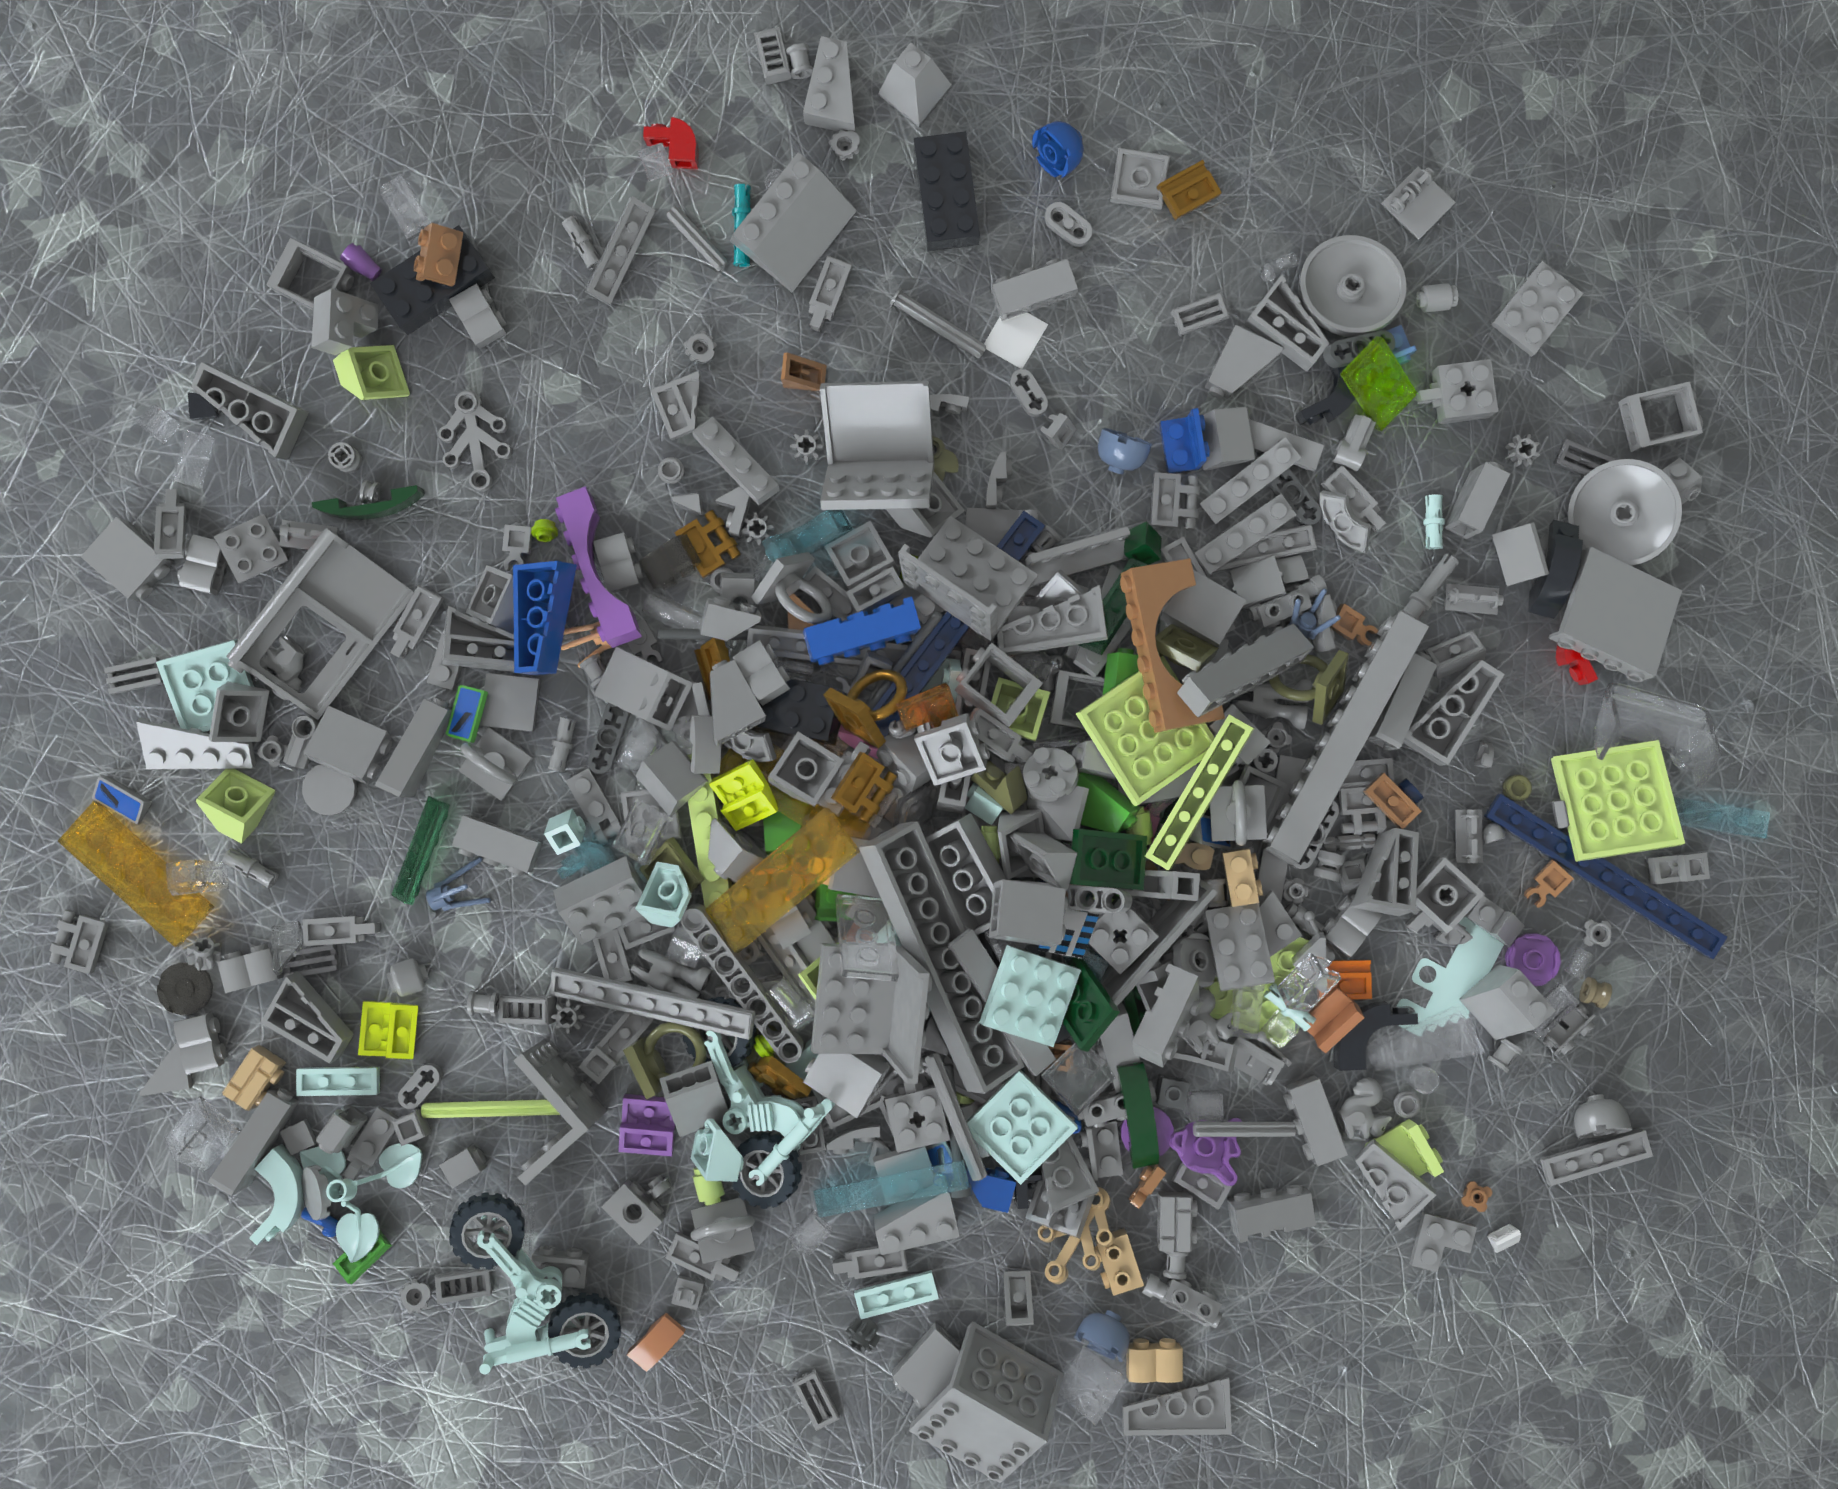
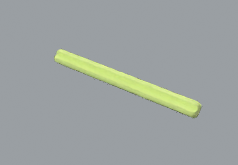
M548 1100L424 1103L421 1106V1116L423 1118L560 1115Z

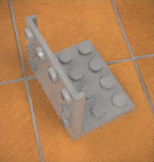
M929 381L821 383L820 396L828 461L820 500L821 510L929 508L935 467Z
M949 516L918 559L910 554V548L906 544L898 552L903 581L909 587L918 591L990 641L993 640L1038 578L1037 573L952 516Z
M822 943L811 1042L812 1053L882 1054L906 1084H918V1075L923 1071L921 1048L926 1043L924 1021L929 1016L927 993L932 988L930 973L899 945Z
M545 1040L521 1053L514 1062L566 1120L568 1125L521 1166L524 1172L518 1179L524 1185H527L607 1112L595 1098L594 1089L587 1082L584 1081L582 1083L576 1076L577 1070L568 1061L564 1062L558 1055L560 1053L558 1048L549 1041L547 1043Z
M972 1321L967 1327L950 1384L911 1422L909 1432L915 1434L920 1440L936 1446L943 1453L959 1459L966 1466L980 1471L989 1479L1001 1483L1047 1442L1064 1373Z

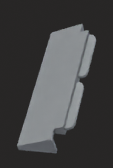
M1200 879L1198 901L1167 900L1161 907L1162 909L1152 917L1149 923L1158 931L1159 937L1129 967L1119 974L1110 965L1099 977V982L1116 1006L1121 1003L1215 897L1217 892Z

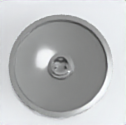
M1344 235L1321 243L1309 254L1300 272L1298 290L1306 313L1312 317L1316 324L1331 333L1355 337L1380 331L1393 321L1404 303L1406 277L1399 260L1387 247L1367 237Z
M1635 459L1610 461L1590 471L1576 486L1568 508V522L1579 526V539L1583 540L1582 550L1593 547L1630 566L1645 563L1662 553L1677 534L1682 517L1681 498L1671 478L1658 467Z

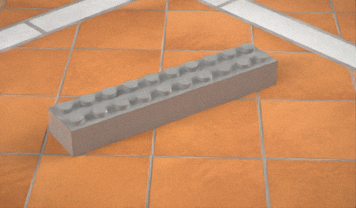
M1399 611L1394 617L1390 615L1387 620L1383 621L1377 632L1380 638L1371 643L1364 655L1368 660L1357 668L1351 679L1355 681L1354 685L1346 689L1339 700L1342 707L1332 713L1326 726L1330 727L1328 732L1320 735L1313 749L1317 750L1316 754L1312 755L1304 763L1301 769L1304 776L1292 785L1288 793L1291 796L1289 803L1282 804L1275 816L1278 819L1276 826L1270 827L1267 831V839L1262 840L1266 843L1263 850L1290 865L1300 862L1428 630V625L1402 611Z
M918 821L900 823L859 846V849L902 947L932 977V988L927 993V1003L966 1091L985 1094L1025 1066L1005 1032L983 1026L979 1023L986 1003L948 946L949 943L965 931V928Z

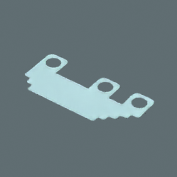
M1466 917L1459 924L1466 927L1465 930L1473 938L1464 944L1457 945L1447 967L1445 968L1427 958H1423L1419 961L1412 975L1414 983L1433 992L1426 1008L1408 999H1401L1396 1006H1410L1415 1010V1013H1418V1024L1398 1025L1417 1036H1421L1425 1029L1432 1031L1435 1025L1443 1027L1447 1020L1455 1022L1459 1016L1463 1019L1467 1018L1470 1011L1459 999L1491 971L1504 946L1503 943ZM1431 966L1435 969L1436 978L1434 981L1425 983L1420 979L1419 972L1422 967Z

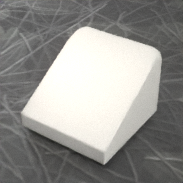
M1508 1224L1488 1234L1487 1237L1494 1251L1498 1253L1517 1244L1520 1241L1521 1233L1513 1225Z

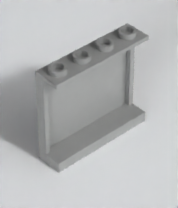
M1593 547L1582 550L1580 567L1558 632L1550 634L1549 639L1557 642L1558 646L1564 649H1572L1581 653V656L1585 659L1596 660L1604 664V667L1608 670L1619 671L1627 675L1626 677L1629 680L1642 682L1643 680L1656 677L1682 590Z

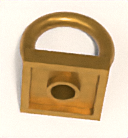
M882 669L861 677L851 687L847 696L831 687L823 695L846 731L879 749L886 740L874 721L882 720L893 714L903 704L908 688L905 678L900 673ZM881 680L894 682L897 687L896 694L882 708L872 711L863 701L858 699L860 693L872 683Z

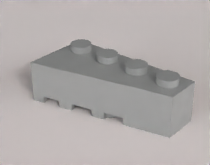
M201 362L191 387L214 407L227 415L234 424L245 430L252 439L264 446L275 458L288 460L309 412L225 370Z
M1483 660L1472 662L1413 719L1403 743L1439 766L1449 765L1505 674Z

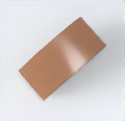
M665 1313L649 1327L647 1333L629 1348L627 1356L647 1372L673 1347L685 1333L686 1329Z

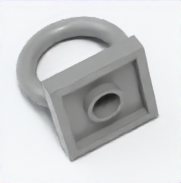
M809 552L777 558L751 596V599L757 605L779 600L789 613L810 624L817 625L827 622L833 614L832 605L826 595L815 585L802 579L815 560ZM797 589L808 593L818 602L822 613L814 614L802 609L789 596L796 592Z
M488 727L476 746L471 743H463L461 745V752L467 758L458 771L500 801H504L534 757L493 728Z
M1236 780L1233 786L1219 788L1210 803L1212 841L1235 840L1237 845L1243 846L1247 840L1267 839L1264 785L1244 786L1241 780Z
M740 1197L691 1210L695 1230L691 1232V1239L698 1241L703 1264L756 1251L750 1228L754 1225L755 1219L747 1215L745 1202Z

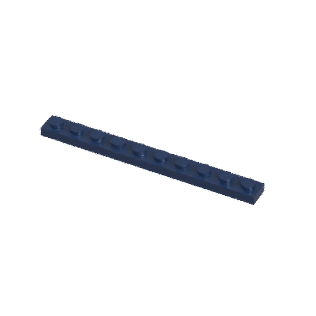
M1023 511L996 547L1020 562L1044 531L1045 525L1026 511ZM946 612L900 673L905 678L908 688L903 704L890 716L874 721L883 737L890 734V723L894 720L899 722L910 707V700L921 694L970 629L968 625L949 612ZM894 682L873 710L882 708L893 699L897 690Z
M1497 794L1485 813L1484 817L1500 825L1506 831L1707 958L1714 959L1727 939L1726 935L1604 858L1576 862L1569 836L1504 795Z

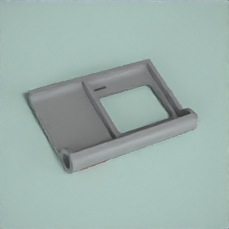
M326 528L226 656L230 660L228 665L239 673H242L244 670L251 673L318 720L407 606L414 591ZM302 606H307L346 635V639L304 693H299L260 665V660Z

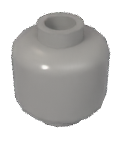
M414 958L392 964L390 972L386 973L392 993L397 992L400 997L422 991L425 987L424 980L429 979L425 965H418L417 960Z

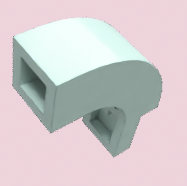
M283 1144L273 1148L254 1168L269 1182L275 1198L271 1214L249 1237L256 1245L264 1240L270 1242L280 1230L285 1232L291 1228L301 1215L305 1204L302 1190V1167L294 1155L290 1156L288 1149Z

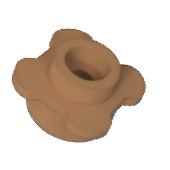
M1470 1181L1466 1185L1461 1202L1465 1207L1472 1206L1477 1211L1484 1212L1487 1209V1200L1492 1196V1190L1488 1186L1481 1187L1475 1181ZM1476 1194L1479 1195L1478 1199H1475L1474 1197Z

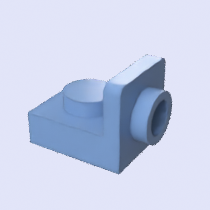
M1402 325L1387 330L1395 339V348L1383 357L1386 366L1392 363L1400 366L1411 360L1410 356L1417 349L1415 345L1410 347ZM1379 341L1377 342L1378 346H1380V345H1383V346H1384L1383 342H1382V343H1379Z

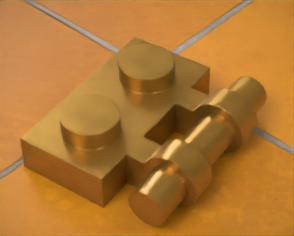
M714 510L704 515L709 522L704 527L701 526L696 518L674 532L703 578L726 565L720 555L728 552L732 560L741 555L736 547L738 543L734 537L731 538L724 528V521L721 517H717ZM713 532L716 533L721 541V544L716 547L708 537Z
M859 752L831 796V799L852 813H856L860 806H863L865 809L859 818L869 823L873 815H877L881 809L879 805L886 794H890L894 787L892 785L897 776L888 771L882 779L879 776L885 767L864 752ZM873 785H875L877 789L869 800L866 797Z
M773 1056L760 1058L758 1063L753 1061L747 1068L754 1075L753 1078L756 1081L765 1083L776 1096L781 1095L783 1098L791 1100L792 1098L807 1097L812 1090L811 1087L803 1083V1079Z

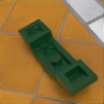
M415 485L391 489L392 500L347 507L345 501L334 498L312 502V507L337 518L368 520L400 512L413 505L425 494L424 489Z
M1138 1062L1118 1066L1117 1073L1120 1092L1124 1101L1132 1168L1159 1164L1155 1115L1144 1063Z

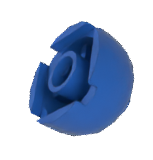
M1054 121L1035 131L1032 138L1033 149L1038 148L1040 155L1036 158L1047 173L1053 177L1061 175L1062 178L1079 165L1083 158L1084 147L1082 136L1078 130L1066 122Z

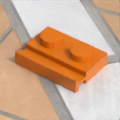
M1371 960L1326 961V991H1320L1316 987V999L1322 1000L1335 987L1342 990L1352 1000L1372 999Z

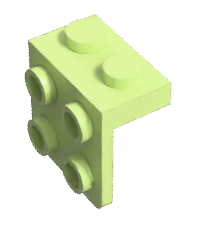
M1408 1119L1386 1131L1380 1137L1374 1138L1418 1176L1428 1172L1436 1177L1444 1172L1440 1165L1443 1160L1435 1148L1431 1149L1427 1140L1430 1137L1422 1124L1417 1125Z

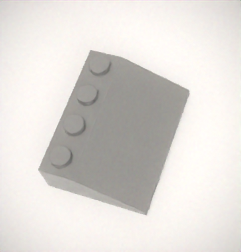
M798 152L735 230L730 242L792 293L857 210L816 166Z

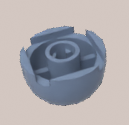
M1102 428L1098 441V453L1101 460L1109 465V471L1123 474L1124 470L1134 471L1146 462L1152 443L1138 437L1128 436L1123 432Z
M1109 1310L1105 1314L1098 1312L1089 1314L1083 1319L1074 1336L1080 1343L1082 1338L1089 1342L1087 1345L1089 1349L1109 1359L1115 1360L1117 1355L1119 1362H1123L1130 1343L1129 1332L1120 1322L1121 1317Z

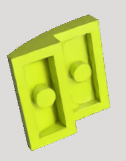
M753 759L713 778L709 783L710 787L724 804L721 812L735 831L778 811V806L770 786Z
M363 1001L358 1055L413 1059L418 1005Z

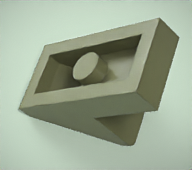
M989 760L986 764V770L974 773L971 778L1011 815L1028 799L1019 766L1006 775Z

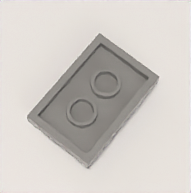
M1541 261L1490 325L1532 357L1580 299L1583 292L1545 262Z
M1259 903L1206 910L1205 918L1220 992L1274 983L1275 978Z

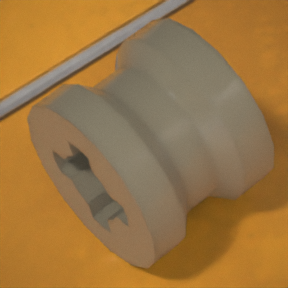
M1587 977L1580 989V1001L1586 1004L1592 1002L1596 1007L1604 1009L1610 1001L1612 985L1607 982L1598 983L1596 979Z

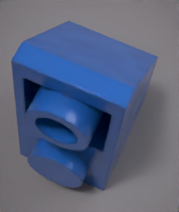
M964 1163L965 1178H968V1183H971L972 1190L981 1206L1008 1213L1017 1183L1016 1180L1004 1168L996 1167L995 1170L985 1168L987 1176L982 1180L973 1181L966 1163Z

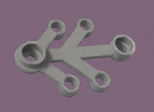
M465 390L456 396L454 403L456 411L446 426L441 427L438 432V436L443 442L452 443L456 439L455 430L465 419L466 429L450 452L444 454L443 463L450 469L459 467L461 463L460 456L470 445L474 471L469 476V483L475 490L484 492L490 489L492 477L485 471L481 442L494 450L495 454L502 460H507L512 456V448L507 443H500L480 429L477 425L476 416L489 423L491 429L497 434L505 433L508 429V424L502 417H496L481 407L482 402L478 394L471 390ZM466 401H473L471 408H465ZM498 421H502L503 427L499 430L495 429V424ZM450 430L451 436L448 439H444V432ZM507 447V454L500 455V449ZM450 456H455V463L449 465L448 458ZM481 477L486 478V483L483 486L478 485V480Z

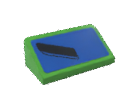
M459 685L446 730L447 736L471 743L475 742L488 696L487 691Z

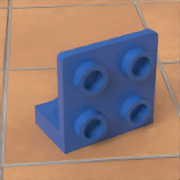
M1198 408L1192 409L1185 418L1160 421L1159 426L1167 473L1177 474L1199 470L1206 462V457L1210 456L1208 442L1203 441L1202 431H1205V420L1203 415H1199Z

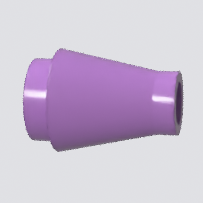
M351 243L341 254L340 260L344 262V265L369 278L371 281L376 280L382 271L360 245L356 246L354 243Z

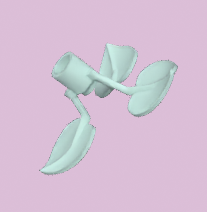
M400 1143L389 1146L379 1157V1164L384 1171L354 1181L352 1179H343L340 1175L346 1168V1158L342 1150L339 1153L329 1154L318 1146L300 1151L303 1169L312 1165H318L322 1168L319 1173L320 1175L325 1174L329 1183L326 1190L327 1197L332 1202H341V1206H346L355 1212L344 1215L336 1226L337 1241L351 1263L362 1259L372 1250L379 1236V1223L375 1215L371 1213L361 1215V1210L351 1204L349 1200L355 1197L358 1185L387 1176L388 1183L395 1188H405L413 1184L420 1173L422 1152L417 1146L409 1143L403 1146Z

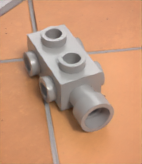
M1318 574L1309 578L1308 582L1304 584L1294 583L1287 587L1284 586L1285 591H1289L1288 594L1265 601L1262 605L1258 603L1247 607L1251 621L1266 628L1277 626L1280 624V620L1287 617L1292 618L1296 599L1301 600L1298 616L1302 615L1304 610L1312 607L1310 598H1317L1322 589H1327L1324 579Z
M1148 1080L1152 1101H1156L1157 1098L1151 1080ZM1113 1088L1111 1091L1101 1094L1089 1095L1086 1102L1075 1107L1078 1120L1083 1119L1086 1126H1092V1128L1105 1126L1107 1121L1116 1118L1117 1120H1126L1121 1092L1115 1095L1116 1092Z
M1152 1273L1148 1274L1143 1283L1144 1286L1141 1288V1293L1150 1298L1154 1296L1160 1299L1159 1302L1167 1305L1170 1309L1190 1317L1193 1321L1207 1327L1212 1326L1216 1328L1222 1317V1313L1219 1312L1222 1304L1215 1301L1216 1297L1206 1291L1199 1293L1191 1289L1192 1285L1183 1279H1172L1165 1284L1160 1281L1159 1277Z

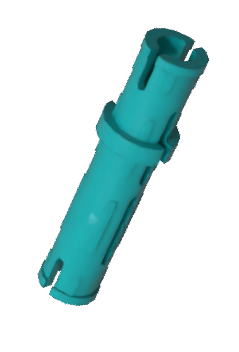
M745 184L734 185L735 203L734 209H732L734 232L752 210L750 208V185H746V188ZM734 245L733 265L737 267L739 264V267H749L750 258Z

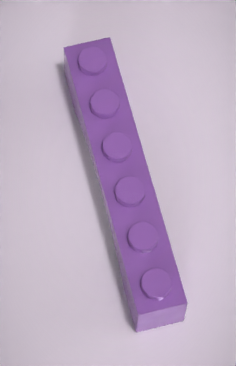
M585 486L556 497L559 507L555 508L559 521L561 523L564 522L567 528L563 532L568 546H573L575 554L572 555L574 564L577 565L576 569H581L584 578H581L580 582L585 594L589 593L592 602L588 604L593 617H598L601 626L597 627V631L602 642L606 641L614 648L642 637L634 612L627 604L616 599L605 589L597 574L594 562L593 541L600 516L591 493Z

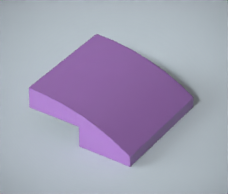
M624 1094L622 1123L619 1133V1152L672 1157L675 1124L665 1097L653 1096L646 1099L644 1095Z

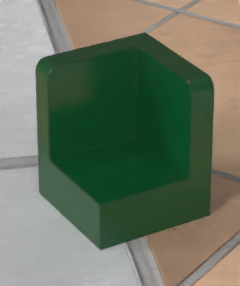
M1147 521L1129 530L1130 535L1124 542V555L1136 567L1147 566L1161 559L1162 538Z

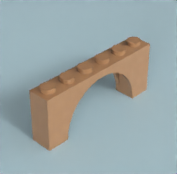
M1191 558L1130 568L1121 573L1120 586L1123 593H1125L1127 601L1126 614L1128 619L1131 620L1133 629L1132 642L1137 648V666L1143 676V694L1145 699L1148 700L1150 709L1149 722L1154 728V733L1225 719L1222 705L1200 717H1197L1177 694L1183 684L1178 682L1164 667L1156 647V624L1164 605L1177 592L1196 585Z

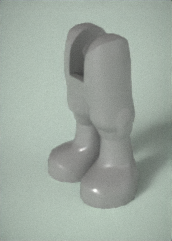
M1302 679L1294 686L1287 687L1295 690H1310L1311 680ZM1269 681L1245 692L1254 693L1253 702L1232 700L1231 704H1234L1242 712L1259 715L1264 719L1281 717L1289 720L1293 727L1297 729L1305 728L1308 713L1307 706L1282 705L1276 703L1275 700L1283 699L1306 704L1308 701H1295L1281 696L1271 687Z
M641 948L638 955L646 961L653 963L651 969L648 970L637 964H633L630 969L636 977L657 990L700 999L702 993L677 983L674 977L681 978L695 989L703 991L712 974V970L707 967L694 970L685 967L676 957L671 958L645 948Z

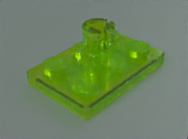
M1376 336L1340 373L1367 417L1376 423L1374 428L1383 431L1417 393L1386 341L1379 336Z

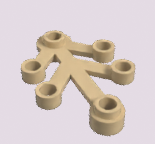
M1098 1187L1099 1192L1095 1196H1100V1202L1097 1205H1091L1080 1239L1069 1236L1057 1259L1047 1264L1045 1276L1050 1282L1061 1284L1066 1281L1068 1277L1066 1265L1080 1241L1082 1242L1085 1254L1083 1265L1091 1271L1099 1268L1101 1262L1100 1258L1096 1255L1089 1227L1094 1216L1099 1229L1096 1235L1098 1243L1104 1247L1113 1244L1114 1235L1109 1230L1105 1213L1110 1206V1196L1103 1188ZM1043 1225L1038 1229V1237L1046 1243L1052 1242L1054 1238L1067 1235ZM1049 1229L1051 1231L1050 1236L1043 1238L1044 1230ZM1104 1233H1108L1110 1236L1107 1242L1101 1241V1236ZM1090 1257H1095L1096 1263L1093 1266H1088L1087 1264ZM1053 1267L1059 1268V1273L1056 1276L1051 1275Z

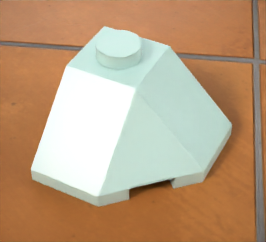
M662 862L656 863L635 908L651 924L673 928L681 920L691 898V893L681 868L678 865Z
M707 1119L704 1123L706 1128L699 1129L695 1133L691 1160L706 1181L737 1182L739 1172L743 1169V1157L715 1120Z

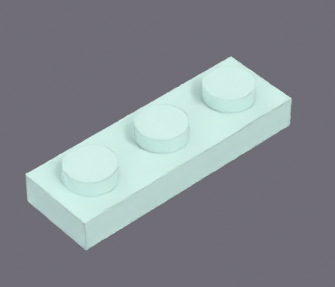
M312 1067L296 1069V1096L378 1095L380 1093V1067Z
M932 1270L854 1291L861 1319L939 1299Z

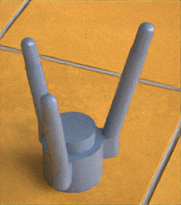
M1324 588L1309 611L1300 616L1298 615L1301 600L1296 599L1292 619L1288 626L1294 624L1307 639L1313 640L1317 634L1339 621L1341 616L1337 615L1316 628V617L1313 614L1327 593V589Z
M482 857L471 861L443 881L435 883L434 888L426 892L427 901L432 910L435 911L442 908L443 911H447L452 908L491 902L490 898L451 902L454 900V894L467 889L468 885L463 884L452 889L450 886H446L483 860Z

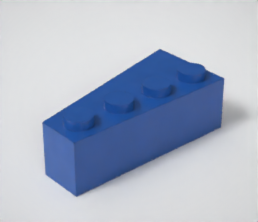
M549 561L513 565L514 673L529 675L556 674L577 567L576 564Z
M912 596L903 599V603L897 607L888 603L873 609V613L870 614L867 611H861L847 616V620L844 621L841 618L804 628L803 636L811 663L818 661L819 665H825L834 662V657L843 654L845 658H851L860 655V650L869 647L872 652L886 648L885 643L896 641L898 645L912 641L911 636H914L921 629Z

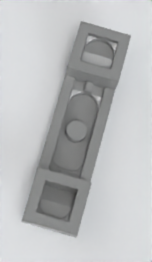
M648 984V986H647L648 988L655 989V988H653L651 985ZM625 1012L580 1064L579 1068L597 1084H600L625 1055L623 1050L636 1042L655 1019Z

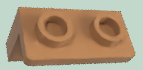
M434 223L421 229L418 238V245L421 246L420 256L416 257L414 263V271L417 272L416 280L423 281L427 279L448 286L455 285L463 232Z

